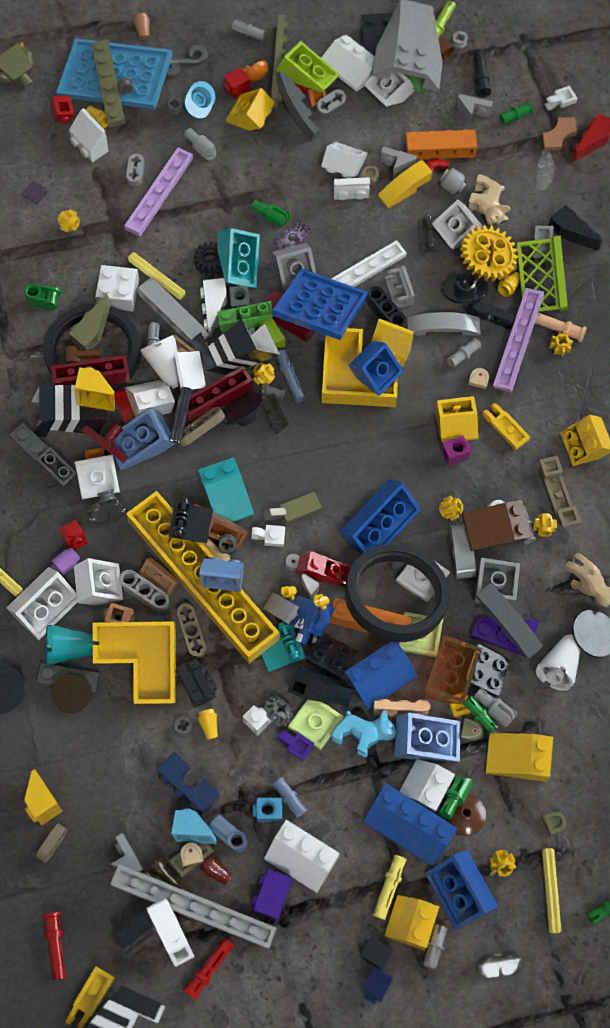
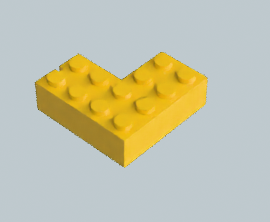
M348 328L341 340L325 336L322 403L396 407L398 378L378 396L361 383L348 366L362 352L363 329Z
M176 622L93 623V641L99 642V645H93V663H133L134 704L176 703Z

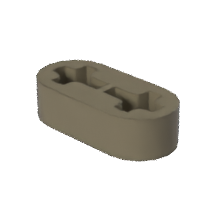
M57 824L38 850L36 858L46 863L64 839L68 829L61 824Z

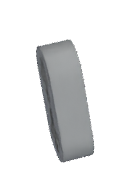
M334 90L321 98L316 103V112L319 115L325 116L334 111L345 102V93L341 90ZM340 96V100L332 101L335 97ZM329 104L326 109H321L322 105Z
M133 154L128 159L126 178L128 184L133 187L139 186L143 181L145 163L143 156L140 154ZM134 173H136L137 177L135 179H132L134 177Z

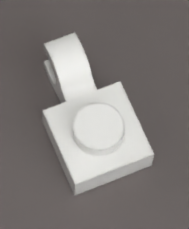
M567 86L556 90L553 96L546 99L548 103L545 104L547 110H552L559 104L563 108L576 103L578 98L571 87Z
M266 525V530L252 527L251 539L265 540V546H284V526Z

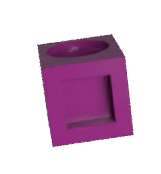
M464 435L442 442L441 452L447 466L469 459L472 448L470 442L465 440ZM458 448L461 452H455L453 449Z

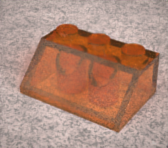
M444 635L423 696L441 703L464 704L482 648Z

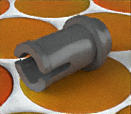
M269 384L267 386L263 385L261 396H264L265 399L269 397L283 401L285 389L271 387Z

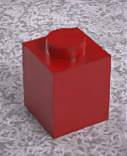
M240 67L224 76L223 88L234 99L240 96V94L251 90L250 78Z

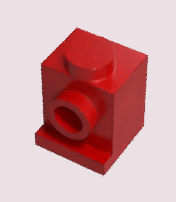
M70 95L53 96L49 106L52 109L55 122H60L63 125L68 124L74 116Z
M76 520L59 529L68 548L76 551L88 544L84 532Z

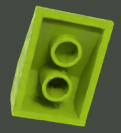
M302 41L283 57L276 69L279 74L283 71L293 83L322 93L340 75Z

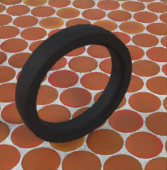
M86 304L72 308L60 315L50 326L44 340V359L51 376V366L58 365L56 361V348L61 336L70 327L79 323L83 319L84 314L87 311H91L95 304ZM110 307L106 321L118 326L126 334L130 342L127 361L131 379L136 373L141 359L140 337L133 322L121 311ZM126 383L113 384L110 386L114 391H116L123 387Z
M382 545L366 551L354 562L346 579L345 600L354 620L370 634L387 641L409 642L427 636L442 621L448 607L449 586L441 568L423 552L404 545ZM396 561L411 565L422 572L430 581L435 592V608L427 618L414 624L396 625L387 623L374 616L363 604L358 591L359 578L364 571L377 563Z

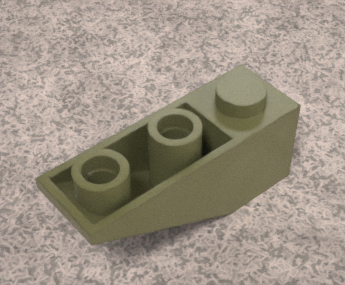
M107 294L103 298H99L91 311H87L83 319L70 330L69 335L72 341L83 350H92L101 341L111 306V301Z

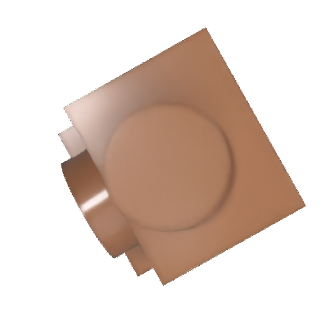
M114 603L110 604L109 609H105L103 615L105 623L133 622L135 618L134 609ZM117 617H121V618H122L121 621H117V620H115V619H116Z

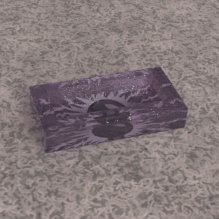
M298 219L274 239V244L280 249L296 246L311 233V229Z

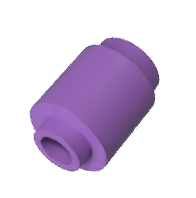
M72 548L65 549L51 560L52 565L50 567L64 576L78 564L77 562L80 558Z

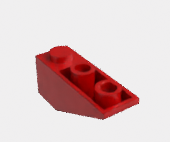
M598 113L595 119H591L588 131L585 130L583 132L580 144L577 143L573 149V153H575L573 161L581 159L608 143L610 139L609 117Z
M310 551L300 556L296 574L300 576L306 574L315 581L345 587L347 575L351 567Z

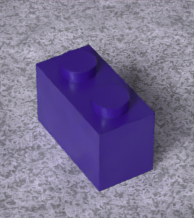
M269 869L267 874L263 873L259 882V886L262 887L260 894H255L251 905L255 907L254 913L278 921L292 883V878Z

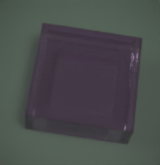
M32 181L22 192V195L37 205L48 192L46 188Z

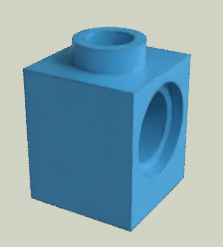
M257 798V804H253V817H257V823L282 822V798ZM271 806L273 812L270 815H265L262 813L263 807Z

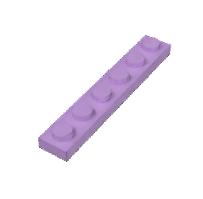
M181 148L176 149L125 224V230L141 237L193 160V154Z
M529 288L525 290L493 384L495 389L508 392L513 390L544 297L543 291Z

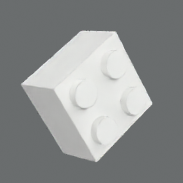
M101 265L95 296L96 301L107 294L111 301L110 307L117 310L134 311L137 295L136 289L139 284L138 270Z

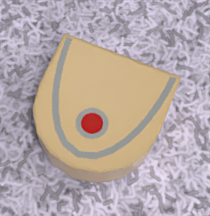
M483 368L473 370L468 385L486 389L489 380L488 372Z
M188 843L182 847L181 859L183 867L204 862L202 851L197 844Z

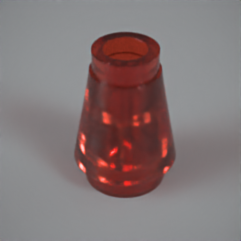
M209 856L200 868L204 872L203 875L224 885L232 876L216 857Z

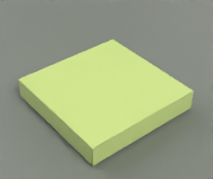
M404 612V616L412 618L411 624L420 622L428 617ZM443 619L427 636L406 643L399 642V646L404 652L437 658Z
M307 700L288 728L315 743L314 746L322 750L332 736L334 728L341 722L344 716L323 702Z

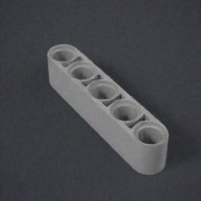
M149 278L136 289L140 297L191 347L194 348L191 340L200 332H202L205 340L209 337L206 329L153 278Z

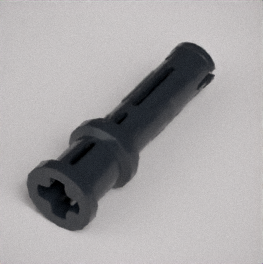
M476 49L474 51L477 73L475 78V84L477 85L476 93L478 97L484 98L492 93L491 87H489L490 77L486 72L484 50Z

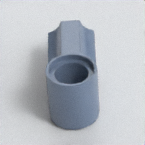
M221 815L211 822L210 830L230 847L234 853H242L246 850L248 843L243 832L238 831ZM235 838L243 839L240 846L232 845V841Z

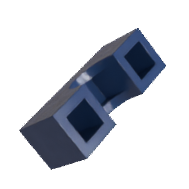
M175 751L157 769L160 774L158 778L166 786L170 784L174 787L173 792L180 799L184 797L189 801L188 806L196 812L199 811L202 815L220 797L219 792L205 779L193 787L187 786L183 782V778L190 770V767Z

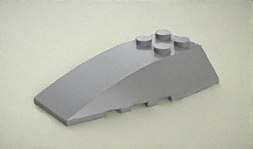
M400 0L377 45L372 76L389 80L392 71L423 78L422 88L439 92L443 63L433 6L409 0Z

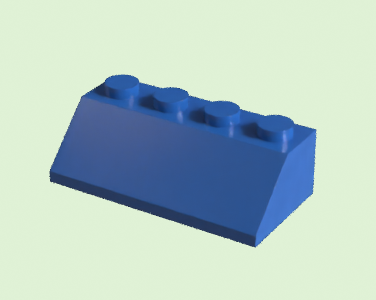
M388 479L339 532L348 545L362 555L374 547L389 545L418 514L421 508L403 482Z
M387 783L363 822L433 868L457 830L456 827Z

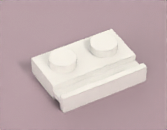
M370 177L334 179V200L369 198Z

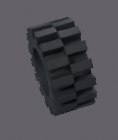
M210 241V245H207V242H204V246L200 244L198 246L199 249L196 248L194 253L197 271H200V274L205 272L207 277L209 274H211V277H214V273L219 275L222 267L217 243L213 245V242ZM213 255L217 257V261L206 263L204 257Z

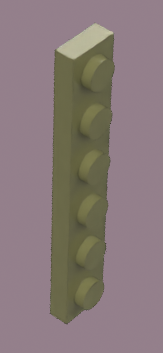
M278 14L271 99L275 103L272 108H278L279 101L282 102V96L276 82L279 76L276 69L286 55V49H283V46H287L285 32H288V22H285V15Z
M108 39L93 42L91 45L108 126L113 127L126 124Z

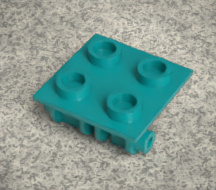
M281 622L278 624L279 627L276 629L280 633V640L262 653L268 672L306 658L300 643L295 641L297 635L294 628L290 626V623Z

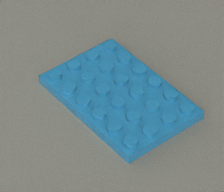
M75 38L56 92L57 96L70 95V99L103 103L91 43L97 41ZM109 43L117 82L122 78H130L134 86V91L131 94H120L122 105L155 109L173 56L172 50Z

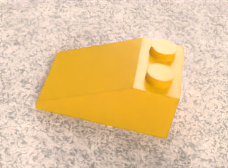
M490 733L485 774L547 782L551 771L553 737L537 734Z

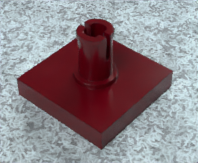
M115 422L104 436H100L87 425L82 429V432L123 463L128 458V456L113 446V442L124 430Z

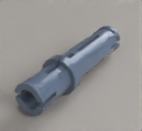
M279 350L280 355L275 356L280 366L279 370L286 379L295 403L302 402L306 399V396L295 374L294 365L290 362L286 350Z

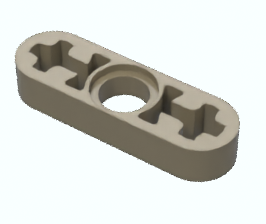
M220 407L210 409L185 427L181 442L178 444L181 447H185L220 423L225 417Z
M181 604L177 609V616L189 654L194 659H201L206 654V645L195 610L190 604ZM185 609L190 612L189 622H186L185 615H181ZM188 627H195L197 633L194 636L187 635L186 630ZM195 640H197L198 647L201 648L200 653L192 651L195 649L193 643Z

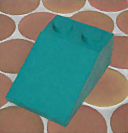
M232 228L218 231L217 250L225 283L257 288L260 234Z
M234 457L198 470L199 480L210 508H213V512L232 522L254 516Z

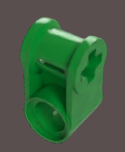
M34 283L26 286L25 296L30 306L57 310L58 297L62 293L60 289Z

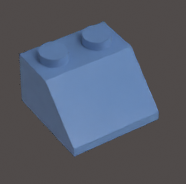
M216 557L204 558L199 572L201 587L241 592L244 563H240L238 560L222 561Z

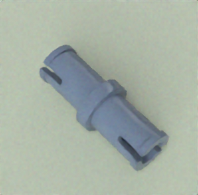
M283 777L273 783V787L283 798L282 802L289 806L296 818L307 811L298 799L296 791H292Z

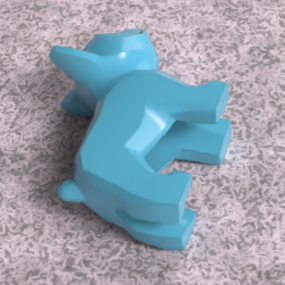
M385 710L377 720L372 722L351 715V712L347 711L345 717L334 728L331 738L333 742L342 745L343 738L352 734L359 742L357 754L366 758L368 749L380 740H392L396 736L397 731L394 724L388 719L387 711Z

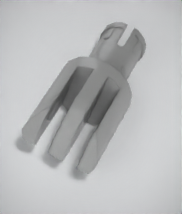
M192 128L187 129L184 136L193 144V149L206 160L215 159L216 150L214 144L204 135L199 136Z
M483 688L474 696L478 702L487 708V713L504 727H507L518 714L516 710L501 698H493Z

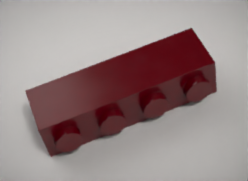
M126 355L51 366L54 385H76L79 368L86 367L99 371L109 385L131 382Z
M244 366L191 394L186 417L188 424L194 422L214 407L221 408L253 390V379Z

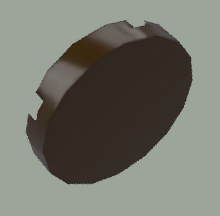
M67 673L60 676L54 682L51 689V698L59 710L65 713H77L89 704L92 698V688L84 676L77 673Z

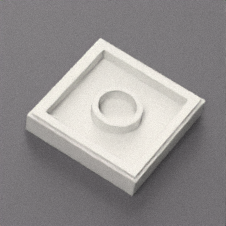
M113 455L75 462L82 500L98 497L97 493L114 489L113 494L120 492Z
M436 562L447 578L450 571ZM407 564L396 579L397 583L426 603L435 594L427 577L411 565Z

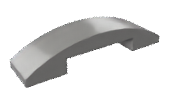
M437 312L407 318V329L413 331V335H426V332H462V335L480 336L481 334L480 318L468 314Z

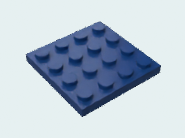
M301 269L274 307L272 316L341 340L366 301L368 292Z

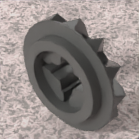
M278 695L269 697L264 705L267 717L273 723L280 726H285L291 722L294 717L292 714L294 709L289 707L290 702L286 703L284 697L279 698ZM278 708H281L283 710L278 713L276 712Z

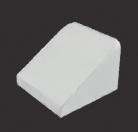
M303 574L302 585L308 598L313 600L314 596L319 592V583Z

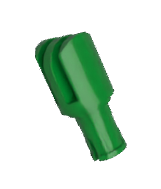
M257 199L252 203L251 210L264 215L266 221L279 227L284 226L291 219L289 212L274 204L268 206Z
M454 776L445 793L446 802L439 812L443 818L450 820L457 806L463 805L473 786V780Z

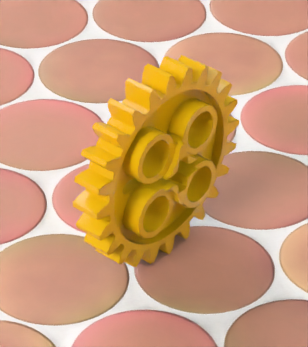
M486 225L482 229L477 226L475 230L471 229L461 242L460 251H462L460 257L465 258L462 263L469 265L467 270L473 269L472 275L478 273L479 279L484 276L485 281L489 277H491L492 281H495L496 278L501 280L503 276L507 277L517 264L516 259L518 256L515 253L518 250L513 248L515 242H509L511 236L506 238V232L499 233L500 228L494 231L493 226H490L489 229H487Z

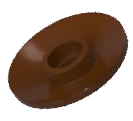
M468 794L463 805L457 806L450 820L447 818L446 821L457 828L456 833L472 835L477 833L485 824L486 809L477 797ZM463 810H469L470 816H464Z

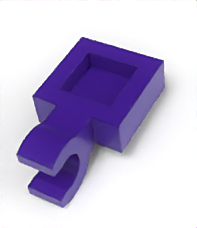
M283 730L277 739L288 745L289 747L286 751L304 762L315 744L299 733L292 737Z

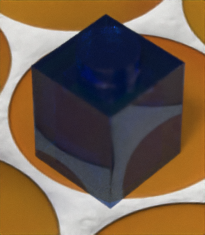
M374 967L361 992L365 994L363 998L373 1004L376 1001L381 1003L393 977Z

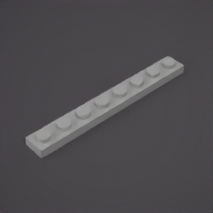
M120 864L110 884L113 887L153 903L166 898L173 911L269 949L276 931V927Z

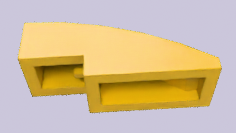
M420 160L389 183L378 194V197L387 208H390L416 193L418 187L430 181L432 171L423 160Z

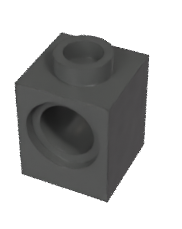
M237 285L230 287L231 309L249 305L248 286Z

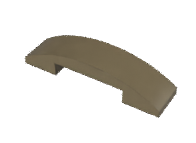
M558 456L539 460L544 486L561 527L566 528L581 524L576 506H573L562 476L563 470Z

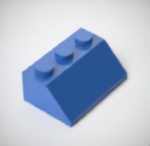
M393 641L345 671L346 678L367 709L374 706V701L387 698L418 677L402 648L397 642Z
M468 850L453 855L425 873L455 931L498 908Z

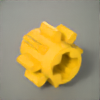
M69 209V211L66 210L60 213L58 223L61 226V230L68 233L78 228L80 219L76 216L77 212Z
M559 332L557 337L552 336L549 348H553L554 355L564 356L565 352L570 353L573 340H569V334L565 335Z
M262 362L257 364L252 371L254 373L253 380L258 385L260 383L262 385L271 383L275 378L273 366L270 363L267 365Z
M448 496L443 498L439 510L444 518H450L452 521L458 519L459 515L462 514L463 504L460 499Z
M539 514L534 519L533 531H538V535L541 537L551 536L552 532H555V529H557V520H552V515Z
M506 850L496 851L492 858H489L492 873L498 872L499 877L510 875L513 869L516 868L514 863L516 860L513 854H507Z

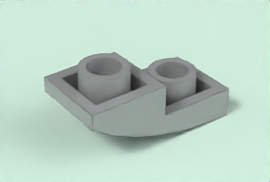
M273 592L263 609L289 624L296 617L299 607Z

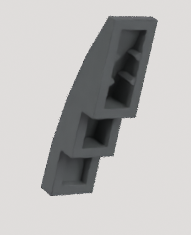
M281 71L276 80L281 96L299 128L312 141L318 134L319 129L310 120L312 112L303 103L306 96Z
M492 583L488 584L476 595L480 603L489 611L490 617L502 628L501 632L527 659L531 658L543 647L522 617Z

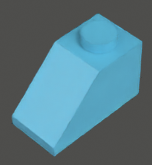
M187 808L183 809V811H175L171 834L176 842L217 843L213 832L196 811Z

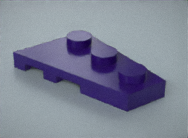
M477 618L471 638L525 657L501 632L502 628L492 618ZM523 619L535 634L540 620Z

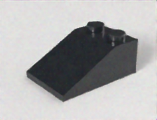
M393 13L361 15L362 45L373 56H375L377 45Z

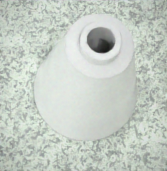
M173 335L141 349V354L154 371L172 389L180 386L174 353H178V349Z
M572 634L563 636L537 666L536 674L543 683L545 680L551 683L550 687L553 689L569 690L575 683L581 649L577 646Z

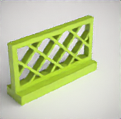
M553 236L551 239L517 242L522 298L526 290L525 284L530 279L537 285L534 290L540 287L547 292L541 303L544 307H540L539 312L567 311L568 304L561 236ZM542 244H550V251L546 255L538 250ZM529 246L533 249L528 258L522 254L521 247ZM535 252L543 257L538 265L530 260ZM545 260L552 264V268L548 273L540 268ZM527 262L535 267L530 275L523 271V267ZM537 270L545 275L540 283L532 278ZM547 277L554 282V286L550 290L541 285ZM550 295L555 299L556 306H547L543 302Z

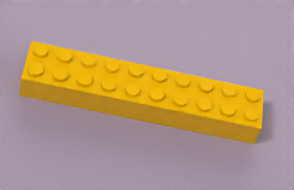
M157 491L126 513L130 525L169 571L180 580L181 585L249 664L280 640L279 631L242 589L241 592L201 587L199 572L204 558L209 559L214 556L200 542L168 537L173 509Z

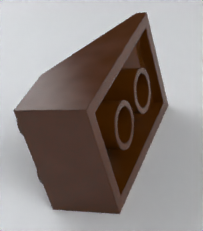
M522 500L462 513L471 551L517 543L531 538Z

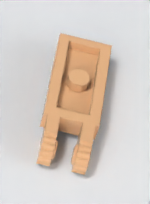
M380 699L374 701L373 715L380 716L385 710L387 711V716L392 717L406 713L427 716L431 706L425 700L410 703L408 700L390 702L388 699Z

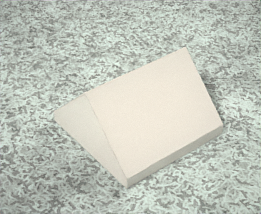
M200 352L174 353L180 387L191 388L192 392L206 387Z

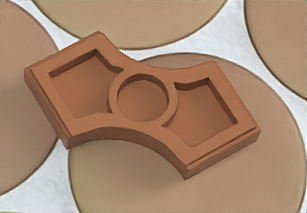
M575 117L558 118L556 127L549 132L543 133L544 151L561 150L563 141L577 134Z

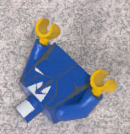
M282 587L281 595L284 598L289 597L288 601L299 607L296 617L290 621V626L299 630L295 641L306 645L310 634L320 637L325 628L330 624V618L335 608L327 605L329 604V598L323 597L322 594L315 595L313 600L298 595L294 597L297 592L295 587Z

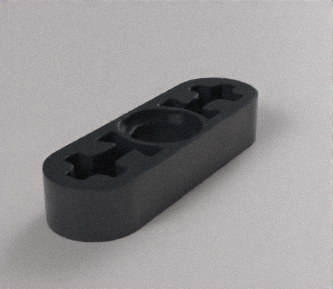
M480 301L468 304L466 308L468 314L507 329L513 328L516 319L515 314Z

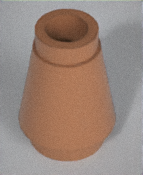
M138 13L134 16L133 23L140 40L149 39L150 18L145 13Z

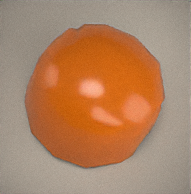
M265 60L258 61L252 67L246 65V69L243 70L250 78V81L255 82L266 76L268 64Z

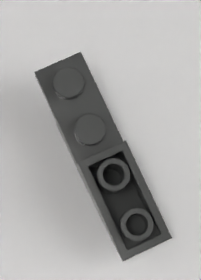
M24 423L9 435L30 460L63 487L77 474L74 469L51 447H48Z

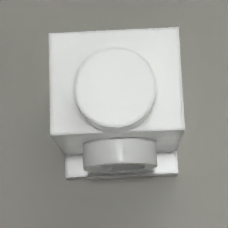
M255 705L243 716V723L257 736L272 722L267 717L266 711L261 707L257 708Z

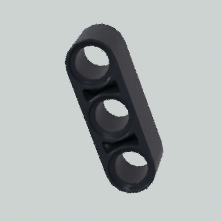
M371 287L368 290L367 297L369 308L379 319L392 324L398 322L400 323L398 326L405 328L406 316L381 287Z

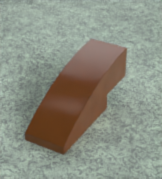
M213 512L209 536L219 540L221 536L231 534L236 539V548L240 549L248 531ZM227 540V542H224L226 544L233 545V543L231 544V540Z

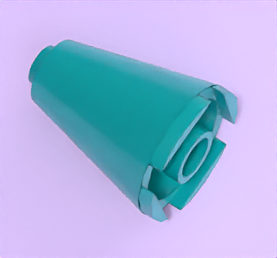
M54 625L46 626V664L51 665L93 655V645H99V642L93 641V634Z

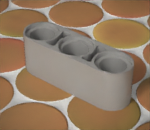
M464 524L450 525L455 578H475L476 564L474 551L470 550Z
M126 570L121 573L120 582L124 591L158 614H164L169 611L170 601L164 591L132 570ZM129 578L134 579V582L131 584L125 583ZM144 589L150 590L146 595L140 594ZM158 600L166 601L164 605H156Z

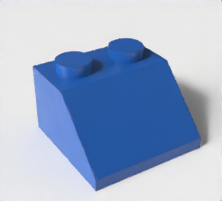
M372 341L348 365L356 378L378 396L404 372L385 342Z

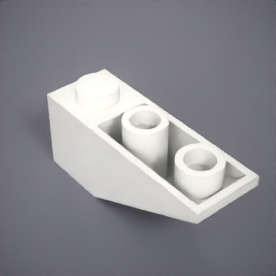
M224 278L203 280L204 287L200 288L201 299L205 298V303H202L203 314H207V319H203L204 328L208 330L209 337H212L219 322L217 312L223 311L227 304Z
M165 898L148 907L147 910L174 966L176 967L193 958L192 950L167 899Z

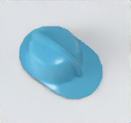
M202 81L196 82L191 86L185 98V107L190 115L202 119L209 114L215 101L213 88L208 83Z

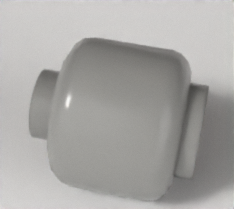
M454 168L446 169L439 180L441 181L440 186L452 195L457 191L461 193L466 185L464 183L465 176Z

